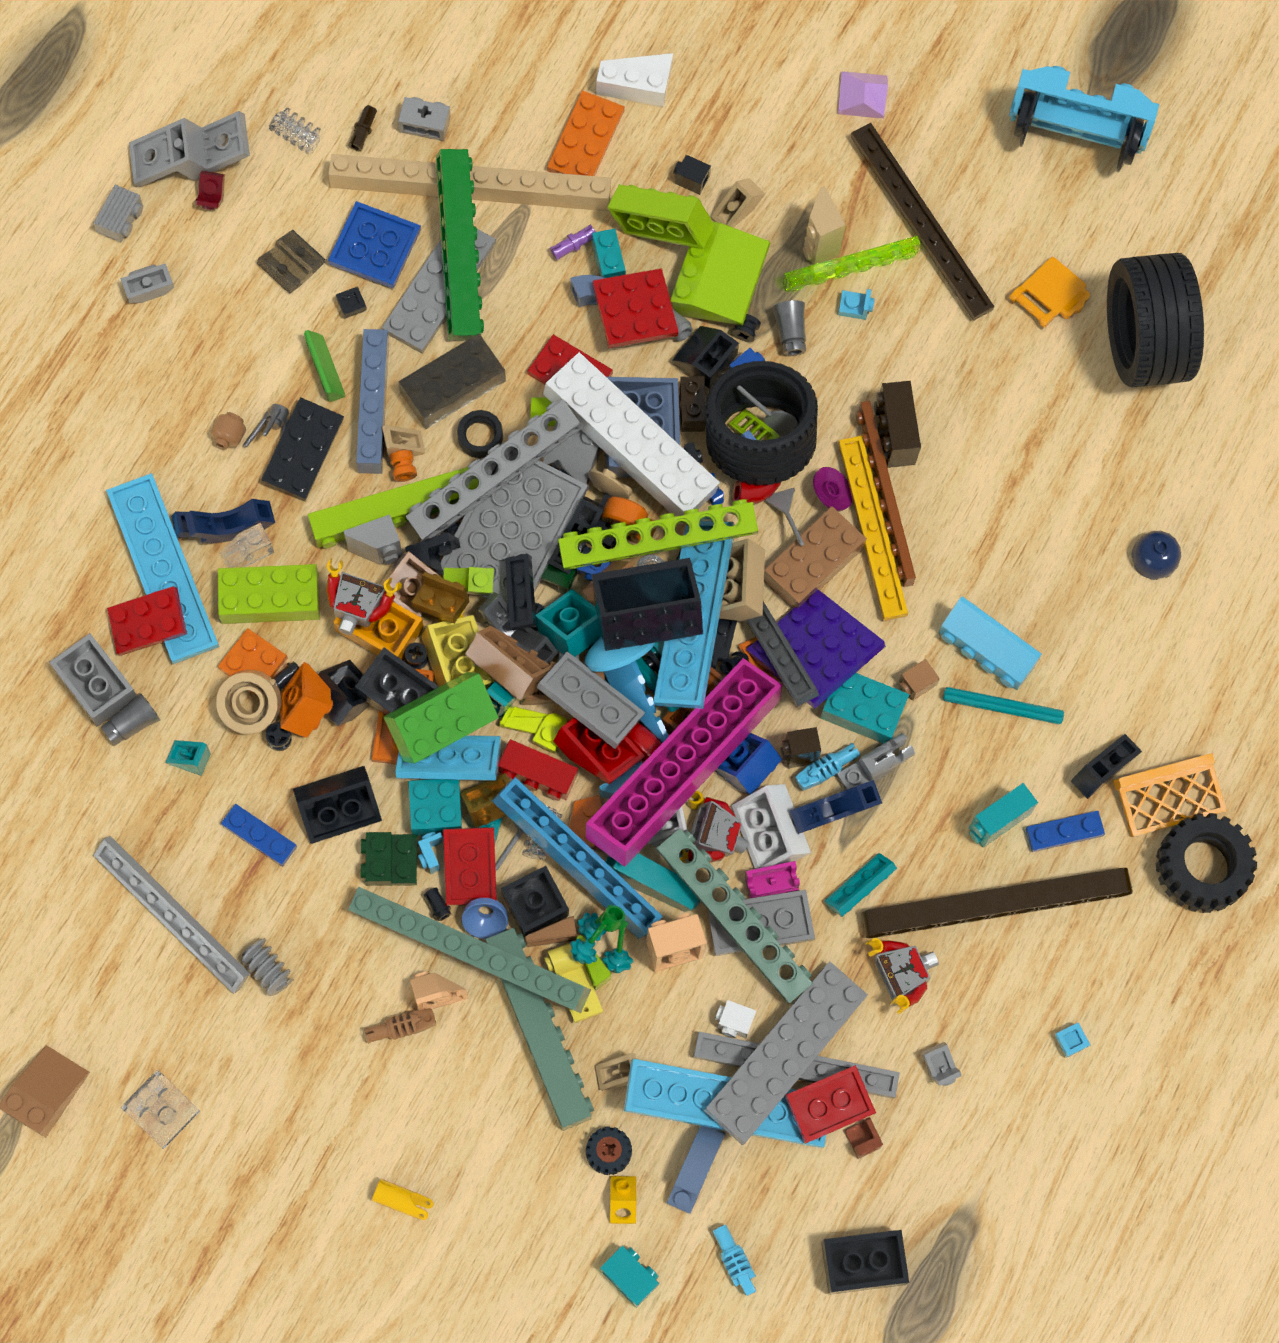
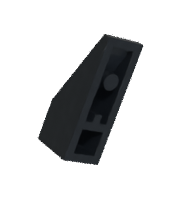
M582 496L563 534L569 532H577L578 535L587 534V529L595 528L604 511V506L586 496ZM558 542L548 563L570 574L572 569L564 570ZM582 542L579 545L578 550L580 553L587 542Z
M1124 734L1087 763L1071 782L1089 799L1142 751Z

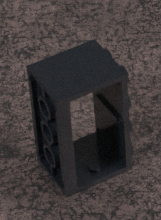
M690 558L592 574L595 609L605 651L703 634L701 598Z

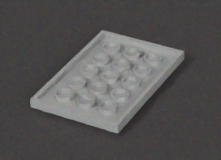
M514 449L509 452V461H513L518 457V450ZM537 461L464 516L454 535L459 538L461 548L452 550L451 554L444 555L441 560L442 572L437 570L436 572L443 576L444 568H494L493 592L500 594L508 605L505 558L529 554L532 556L535 593L541 577L549 565L548 561L559 542L558 539L561 538L582 496H585L589 486L541 461ZM498 464L490 466L488 470L489 475H495L498 472ZM481 595V596H483V597H485V598H487V599L490 597V596H486V595Z

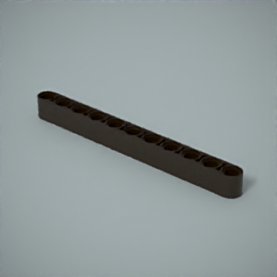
M1117 868L863 911L861 915L866 938H878L1119 898L1132 894L1133 889L1128 868Z

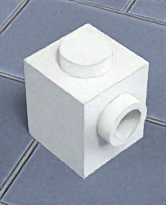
M727 1000L725 1007L720 1005L715 1020L720 1021L718 1028L722 1030V1034L732 1038H736L737 1035L746 1039L756 1010Z

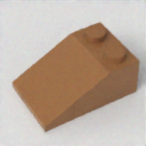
M46 1045L12 1084L0 1102V1109L46 1138L90 1072Z

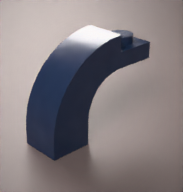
M251 499L243 505L225 512L207 513L190 510L184 514L190 537L201 538L202 543H221L254 535L275 524L270 501Z
M872 780L790 810L797 832L800 834L880 805L882 801L876 784Z

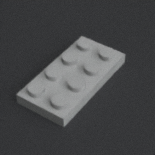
M569 652L565 653L537 686L540 691L614 749L645 714L643 710Z
M806 890L743 900L749 909L753 906L762 916L759 921L765 928L770 926L779 936L776 941L781 946L815 940ZM736 906L732 907L729 911L730 919L735 922L739 921L742 917L741 909ZM707 910L715 956L743 952ZM750 926L746 929L745 934L747 939L754 941L757 939L759 932L756 927ZM767 945L763 949L771 948L772 946Z

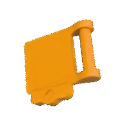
M1051 257L1021 286L1016 288L1009 299L1014 303L1017 301L1040 321L1039 324L1045 328L1059 313L1065 319H1069L1073 314L1079 313L1088 301L1090 293L1085 289V282L1055 257ZM1027 291L1050 312L1045 314L1023 294Z

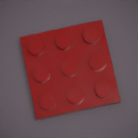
M662 268L593 280L592 285L608 349L678 336L679 332Z

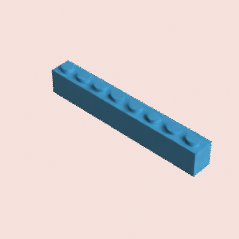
M516 777L508 782L494 797L492 802L605 908L608 905L620 907L625 913L624 920L628 922L626 928L638 939L647 935L648 928L652 927L651 924L663 917Z

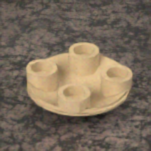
M591 469L587 474L591 483L601 493H606L612 497L629 499L632 489L615 480L617 476L612 471L604 469L603 472H600L596 469Z

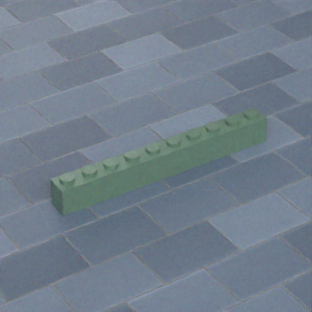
M358 887L348 909L576 1012H582L591 992V989L361 887Z

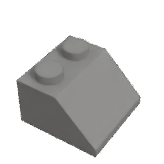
M390 515L344 531L348 551L376 564H393L402 554L400 539Z

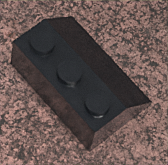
M365 766L293 788L310 844L382 821Z

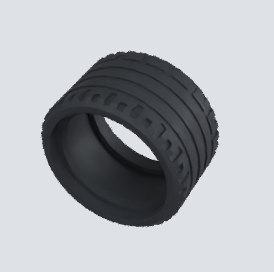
M769 361L746 362L734 366L732 369L725 371L724 374H721L719 379L715 380L713 386L710 387L705 405L706 446L709 456H711V460L716 464V467L722 470L725 475L730 476V478L751 485L781 483L801 472L809 464L810 459H812L817 443L818 401L812 385L807 382V379L793 368ZM740 385L764 407H773L794 416L799 423L791 432L779 438L752 440L735 434L726 426L725 422L738 411L757 407L737 390V386Z

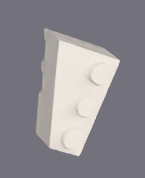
M673 53L601 61L596 81V95L664 107L672 70Z

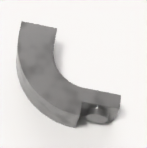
M493 592L479 607L478 610L486 619L485 623L488 627L492 626L517 640L516 645L530 653L531 649L538 652L536 657L549 664L559 653L546 636L534 631L530 627L512 630L510 628L509 606L500 594Z

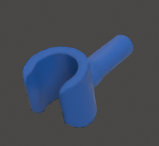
M719 486L716 493L709 499L712 505L724 502V493L719 489Z

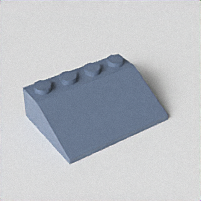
M607 377L680 445L678 378ZM605 453L606 469L612 471L617 477H631Z

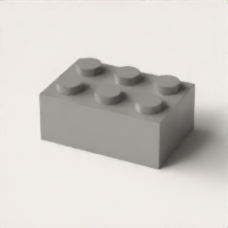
M91 633L49 662L97 727L127 706L137 696L134 689Z

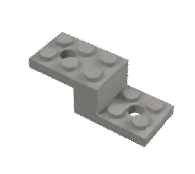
M240 111L204 127H200L188 119L182 118L129 142L133 182L138 187L175 171L192 180L200 178L201 171L214 172L250 156L245 114ZM228 137L229 139L227 144L223 146V144L226 141V138ZM154 152H155V157H154V159H153L152 161H150V159L152 158V156H153V154H154Z

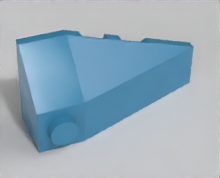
M636 661L617 669L605 671L604 681L645 712L638 723L645 726L663 743L669 736L661 718L654 715L656 709L652 697L644 693L646 691L644 686L645 680Z

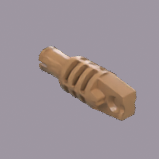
M432 1009L410 1011L389 1017L385 1023L365 1027L364 1031L368 1044L389 1037L396 1040L436 1026V1020Z

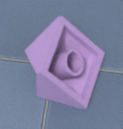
M842 71L838 114L884 119L888 90L887 76Z

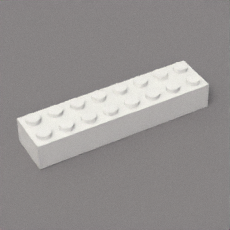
M580 352L546 382L543 395L552 403L564 400L584 426L581 430L670 513H674L675 517L684 515L686 510H699L716 493L720 482Z

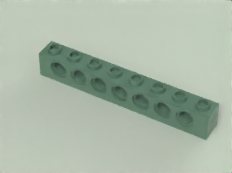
M680 828L677 829L655 849L787 1003H791L813 984L809 979L812 976L804 965L798 966L793 961L795 957L793 952L786 945L781 947L776 941L779 937L770 926L766 928L759 921L762 916L753 906L749 909L743 902L746 898L737 887L732 889L726 881L729 880L727 875L720 868L715 870L709 863L712 861L709 854L703 848L700 851L693 844L696 840L687 829L684 831ZM682 849H688L692 852L693 858L691 862L683 863L680 860L679 853ZM699 868H704L709 873V879L705 883H701L696 879V872ZM717 887L725 891L726 896L722 902H717L712 897V892ZM735 906L742 911L741 919L736 922L729 917L730 909ZM750 926L756 927L759 932L757 939L754 941L747 939L745 934L746 929ZM767 945L772 946L775 950V956L771 960H766L762 955V950ZM783 965H788L792 973L788 979L784 980L779 975V969Z

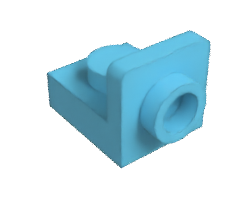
M867 289L866 294L842 290L838 315L866 320L868 312H873L875 298H871V289Z

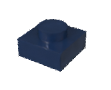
M175 511L171 517L176 536L197 538L190 537L184 515L187 512Z

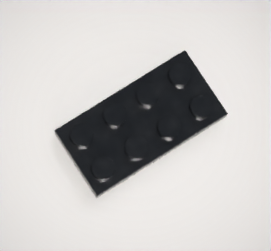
M300 397L261 479V483L306 502L344 420V416Z

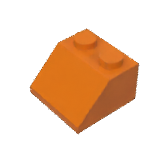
M303 662L280 693L281 728L307 738L313 730L318 728L323 716L332 709L331 689L308 663Z

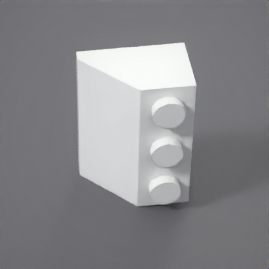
M785 784L767 785L732 805L736 818L742 823L741 832L743 838L748 840L747 849L755 869L797 861L811 853L804 833L798 834L790 813L794 806Z

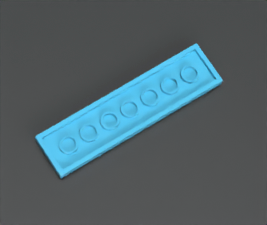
M151 473L107 489V494L146 595L172 586L178 589L187 634L164 642L172 663L176 664L218 648L219 644L153 474Z
M700 521L699 523L700 528L704 531H709L714 526L712 521ZM724 522L727 526L735 525L733 522ZM687 525L685 526L684 535L689 532ZM733 539L681 548L680 559L690 558L699 590L703 634L664 641L653 701L656 706L699 709L704 707Z
M632 1059L624 1112L724 1130L703 1110L731 1077ZM790 1089V1090L786 1093V1095L789 1094V1093H791V1092H794V1091H796V1090H795V1089ZM785 1096L753 1133V1136L817 1148L825 1147L826 1135L806 1144L804 1143Z

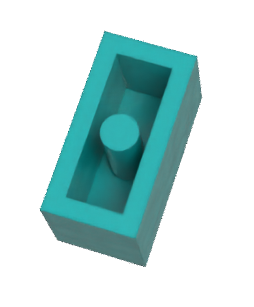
M616 229L592 233V247L599 276L610 278L626 275Z
M622 1245L600 1267V1271L637 1308L659 1286V1282L656 1280L659 1276L650 1266L644 1268L638 1262L640 1256L631 1247L626 1249Z

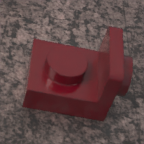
M208 171L200 172L199 194L196 198V205H200L207 210L219 208L223 202L225 174Z

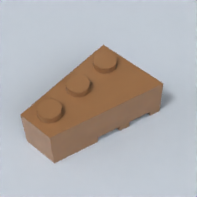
M492 626L477 632L465 653L476 666L481 667L494 681L499 682L513 697L519 700L539 691L537 688L539 682L555 666V662L546 663L536 657L538 652L532 649L530 653L516 645L517 640Z

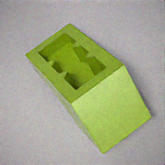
M444 568L443 579L461 583L465 587L467 594L491 596L493 593L494 568Z

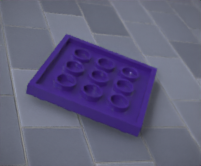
M820 590L811 595L798 609L795 607L777 622L818 690L819 696L807 701L814 709L886 647L884 640ZM758 640L746 649L751 658L781 681Z

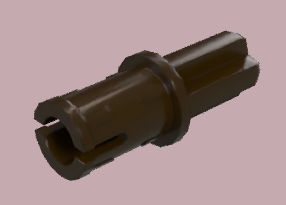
M367 105L361 114L359 122L354 124L355 130L348 143L351 149L362 151L368 134L372 132L371 125L377 113L376 108Z

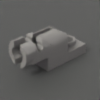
M901 733L859 758L858 762L837 773L836 776L843 788L847 790L872 780L876 782L890 774L893 768L914 756L915 751L912 745L902 750L898 756L893 754L895 750L905 745V740H907L905 734Z

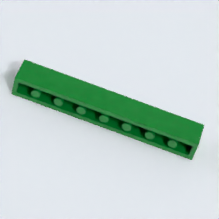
M440 149L435 158L448 341L477 340L484 331L483 319H480L479 311L482 309V297L478 296L481 277L480 273H477L476 264L479 262V251L475 249L477 227L473 225L476 206L475 203H472L471 196L474 193V181L470 180L473 162L472 157H469L468 149Z

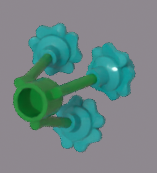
M608 905L599 917L596 913L591 915L585 913L583 918L578 920L577 923L580 926L578 931L586 937V941L583 942L580 939L571 941V953L575 961H579L580 964L596 962L597 958L595 955L597 952L593 949L595 941H599L606 931L613 932L619 929L617 948L613 951L605 952L602 962L609 971L614 973H621L624 970L631 969L630 964L633 963V959L622 948L628 922L624 920L625 913L620 907Z

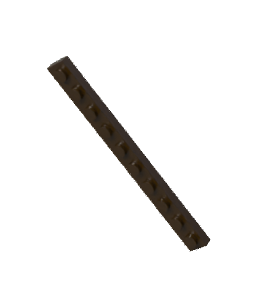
M872 123L851 132V139L973 321L993 311V303Z

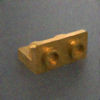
M424 572L421 576L424 584L411 601L413 608L455 624L470 602L465 587L459 582L445 580L440 575Z
M506 773L496 777V780H488L460 793L475 828L487 825L494 820L506 816L492 802L494 797L510 782Z

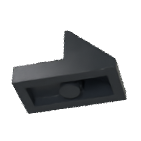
M446 532L407 546L405 550L428 566L442 572L439 555L451 554L452 550L461 547L459 538Z

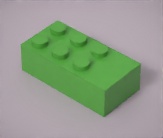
M466 672L384 716L403 761L413 764L499 718L480 674Z

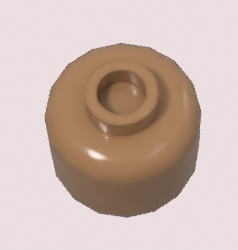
M231 412L219 415L210 431L211 437L215 440L214 444L225 450L228 447H237L246 432V427L243 424L244 420Z

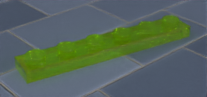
M918 236L786 272L784 273L783 286L785 291H798L806 285L813 283L816 285L822 284L834 277L844 278L852 272H865L873 266L880 264L886 266L893 263L894 260L901 258L905 260L910 259L918 254L921 243Z

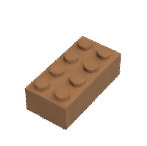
M833 506L801 535L804 542L803 546H800L796 539L764 570V582L793 609L795 607L798 609L817 590H821L864 549L867 538Z

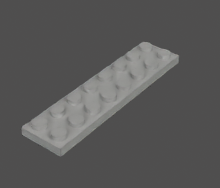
M830 961L814 978L813 984L798 997L703 1110L741 1145L748 1141L868 995Z

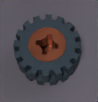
M610 1126L600 1128L593 1133L586 1145V1157L589 1165L596 1172L604 1175H615L623 1171L632 1157V1145L626 1133L618 1130L616 1127L610 1128Z

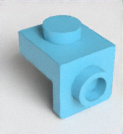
M430 832L422 836L421 841H418L422 853L418 857L423 869L428 868L430 874L440 871V867L432 847L443 843L444 838L441 832L437 834Z

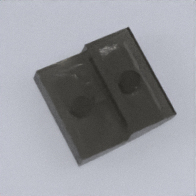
M291 230L276 241L274 248L258 258L257 265L291 294L306 282L325 263L326 259L294 230Z

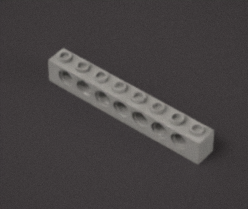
M564 400L553 402L547 407V412L543 415L531 418L527 422L528 426L523 430L514 431L507 437L508 441L504 444L492 447L488 451L489 455L484 459L475 460L468 466L469 470L465 473L453 476L448 481L449 484L446 487L434 490L429 495L430 499L426 502L414 505L409 510L410 513L406 518L421 539L426 540L442 533L581 430L584 426ZM553 420L557 421V429L552 432L547 431L548 423ZM532 435H537L538 442L534 446H528V438ZM514 449L518 450V457L513 461H509V452ZM493 464H498V472L495 475H489V467ZM477 478L479 486L474 490H470L469 482ZM454 493H459V501L451 505L449 502L450 496ZM438 507L440 509L439 516L431 519L430 511Z

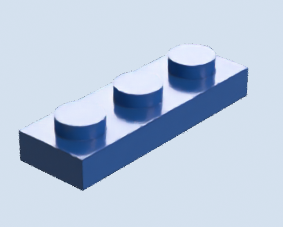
M237 804L233 806L221 822L224 828L282 867L297 848L294 842Z
M1099 811L1036 824L1025 829L1032 852L1105 835Z

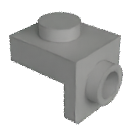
M945 1042L921 1052L931 1079L939 1086L950 1085L956 1081V1078L962 1076L960 1070L956 1068L948 1045Z

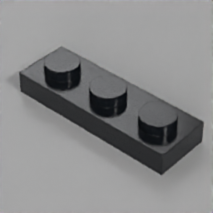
M523 554L505 558L510 628L512 630L535 627L537 624L532 556Z

